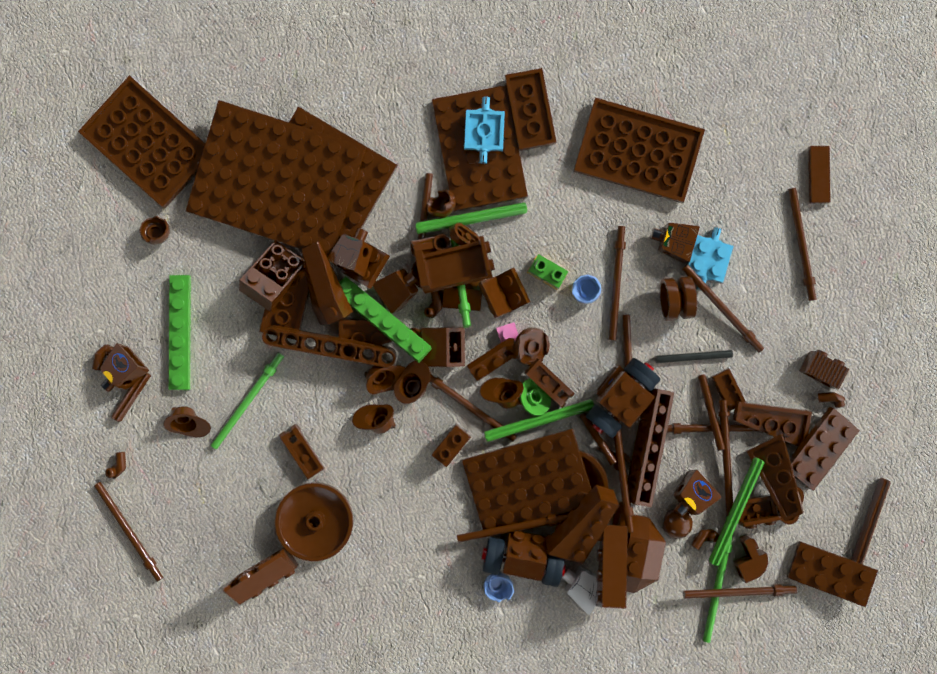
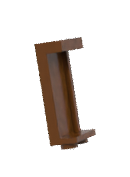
M479 236L480 241L424 254L422 250L414 251L420 285L424 293L493 278L492 271L495 270L493 259H489L488 253H491L489 241L485 242L484 236Z

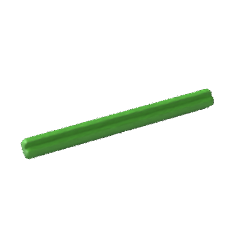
M523 202L418 222L415 224L417 234L448 229L456 223L469 225L526 214L527 205Z
M590 399L547 412L540 416H534L485 431L484 436L486 441L489 442L587 412L594 406V402Z
M753 458L710 555L709 562L715 566H719L762 470L764 461L759 458Z

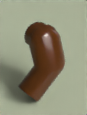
M440 291L431 292L432 303L424 310V315L427 318L436 317L442 310Z
M109 344L103 345L95 352L92 369L100 370L104 358L110 354L114 348Z
M818 393L819 403L834 402L836 408L845 406V397L838 393Z
M125 452L115 453L116 463L105 471V475L108 478H117L125 471Z
M713 529L700 530L691 545L699 550L704 542H717L719 534Z

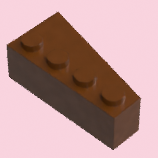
M596 485L580 501L578 508L572 509L568 514V518L555 527L553 534L546 536L545 543L548 555L584 564L619 506L614 490Z
M607 525L598 539L600 545L599 549H597V561L599 563L596 572V606L626 609L627 526Z

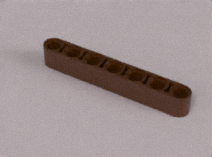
M277 325L268 327L262 334L263 342L269 346L381 367L392 366L397 357V353L392 347ZM269 331H273L276 333V340H273L269 337ZM287 336H295L296 343H290ZM308 338L315 341L316 345L314 347H310L307 344L306 340ZM326 342H332L335 349L328 350L325 345ZM352 346L354 353H346L344 347ZM369 349L373 352V356L366 357L363 351ZM384 353H390L393 359L390 361H386L383 359L382 355Z

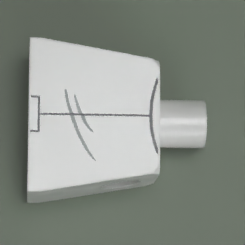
M580 567L576 573L566 568L562 579L568 582L565 587L567 594L590 615L596 607V574L583 567Z

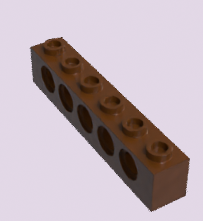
M656 388L648 391L655 398L640 415L627 480L630 503L646 507H652L675 393Z

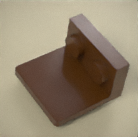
M511 268L498 276L478 283L481 294L485 297L489 305V311L493 314L494 318L514 311L531 302L515 268Z

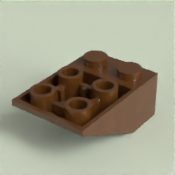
M274 241L239 280V291L271 312L284 297L305 266L304 259L278 241Z

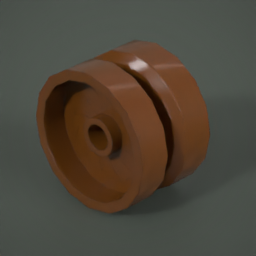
M690 276L680 277L677 282L673 278L661 280L660 305L665 321L677 320L679 315L682 319L695 318L697 296L695 284Z

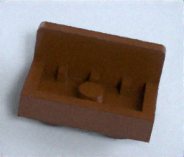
M768 494L749 498L738 524L745 527V529H753L758 524L774 525L776 521L782 519L777 514L775 502L771 495Z

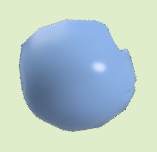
M582 275L573 283L572 295L578 302L583 304L593 303L601 294V284L594 276Z
M502 572L499 575L490 574L484 581V593L489 599L498 603L504 599H511L514 587L508 575Z

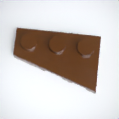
M339 320L340 338L378 345L392 342L367 320ZM352 346L344 347L346 353H354Z

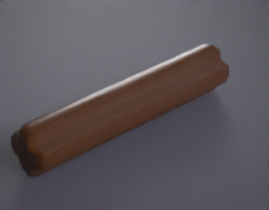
M148 372L128 389L111 415L115 421L121 422L150 379L151 375Z

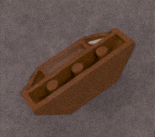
M634 514L632 516L634 532H629V538L627 539V592L636 593L659 580L666 541L649 517Z

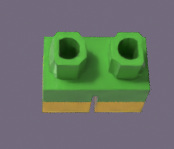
M539 254L535 257L527 271L528 274L540 281L544 280V283L556 290L559 289L569 272Z

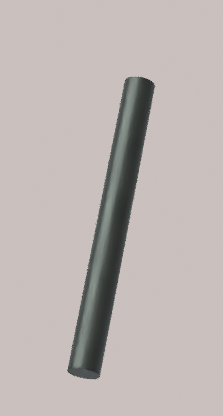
M733 351L655 356L656 363L732 358Z

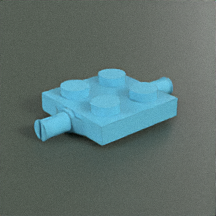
M482 97V108L466 110L464 150L480 152L479 163L481 164L483 156L484 164L487 163V152L503 151L505 111L489 109L490 97H487L486 104L485 97Z
M714 227L711 238L697 235L690 262L687 263L705 283L710 280L723 283L734 247L719 240L722 229Z

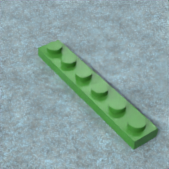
M169 275V390H190L191 276Z
M345 276L339 282L350 306L419 363L430 352L432 347L349 278Z

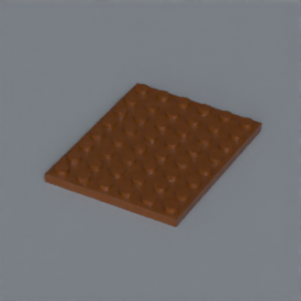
M218 100L186 212L300 249L320 242L328 257L338 242L366 147Z

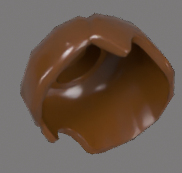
M446 189L438 191L439 195L437 197L429 199L427 211L430 215L444 218L453 212L456 199L454 194Z
M154 216L142 222L139 231L141 238L145 242L157 245L162 244L168 239L170 227L166 219Z
M672 509L664 516L662 528L671 538H684L691 532L693 520L688 512L683 517H679Z

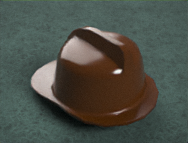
M413 361L404 369L394 386V394L399 402L411 404L424 396L431 376L430 369L426 363Z
M373 365L364 373L367 380V391L370 394H379L394 390V386L405 367L401 365L390 367Z
M492 378L483 383L480 388V394L485 400L498 403L502 408L510 409L516 405H521L520 396L523 393L524 387L517 380Z
M387 404L365 405L359 408L352 418L353 425L356 428L371 430L376 434L386 433L396 426L393 417L394 409L391 405Z
M187 406L173 407L170 416L163 423L166 430L190 437H204L211 431L210 423L198 417L195 411Z

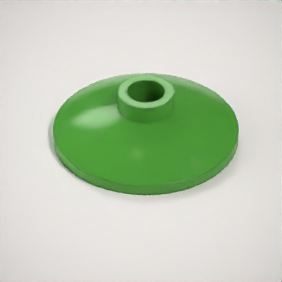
M530 378L522 383L524 390L520 396L523 408L534 416L545 414L550 408L551 397Z

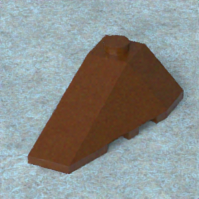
M320 242L303 248L302 253L312 309L320 325H329L345 318L353 310Z

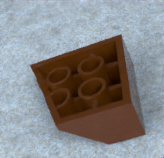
M283 547L237 575L223 588V591L240 605L248 599H253L260 595L265 588H272L279 583L278 580L282 577L286 579L293 575L298 563L293 555Z

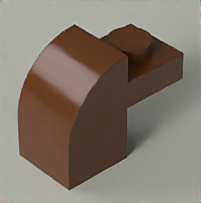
M745 534L739 537L746 555L734 560L733 564L740 579L748 583L759 578L766 571L768 556L766 552L759 549L754 538Z

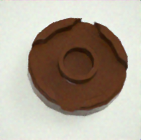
M536 327L524 329L517 336L514 343L516 358L519 362L531 366L536 359L542 362L544 356L549 352V338L546 333Z

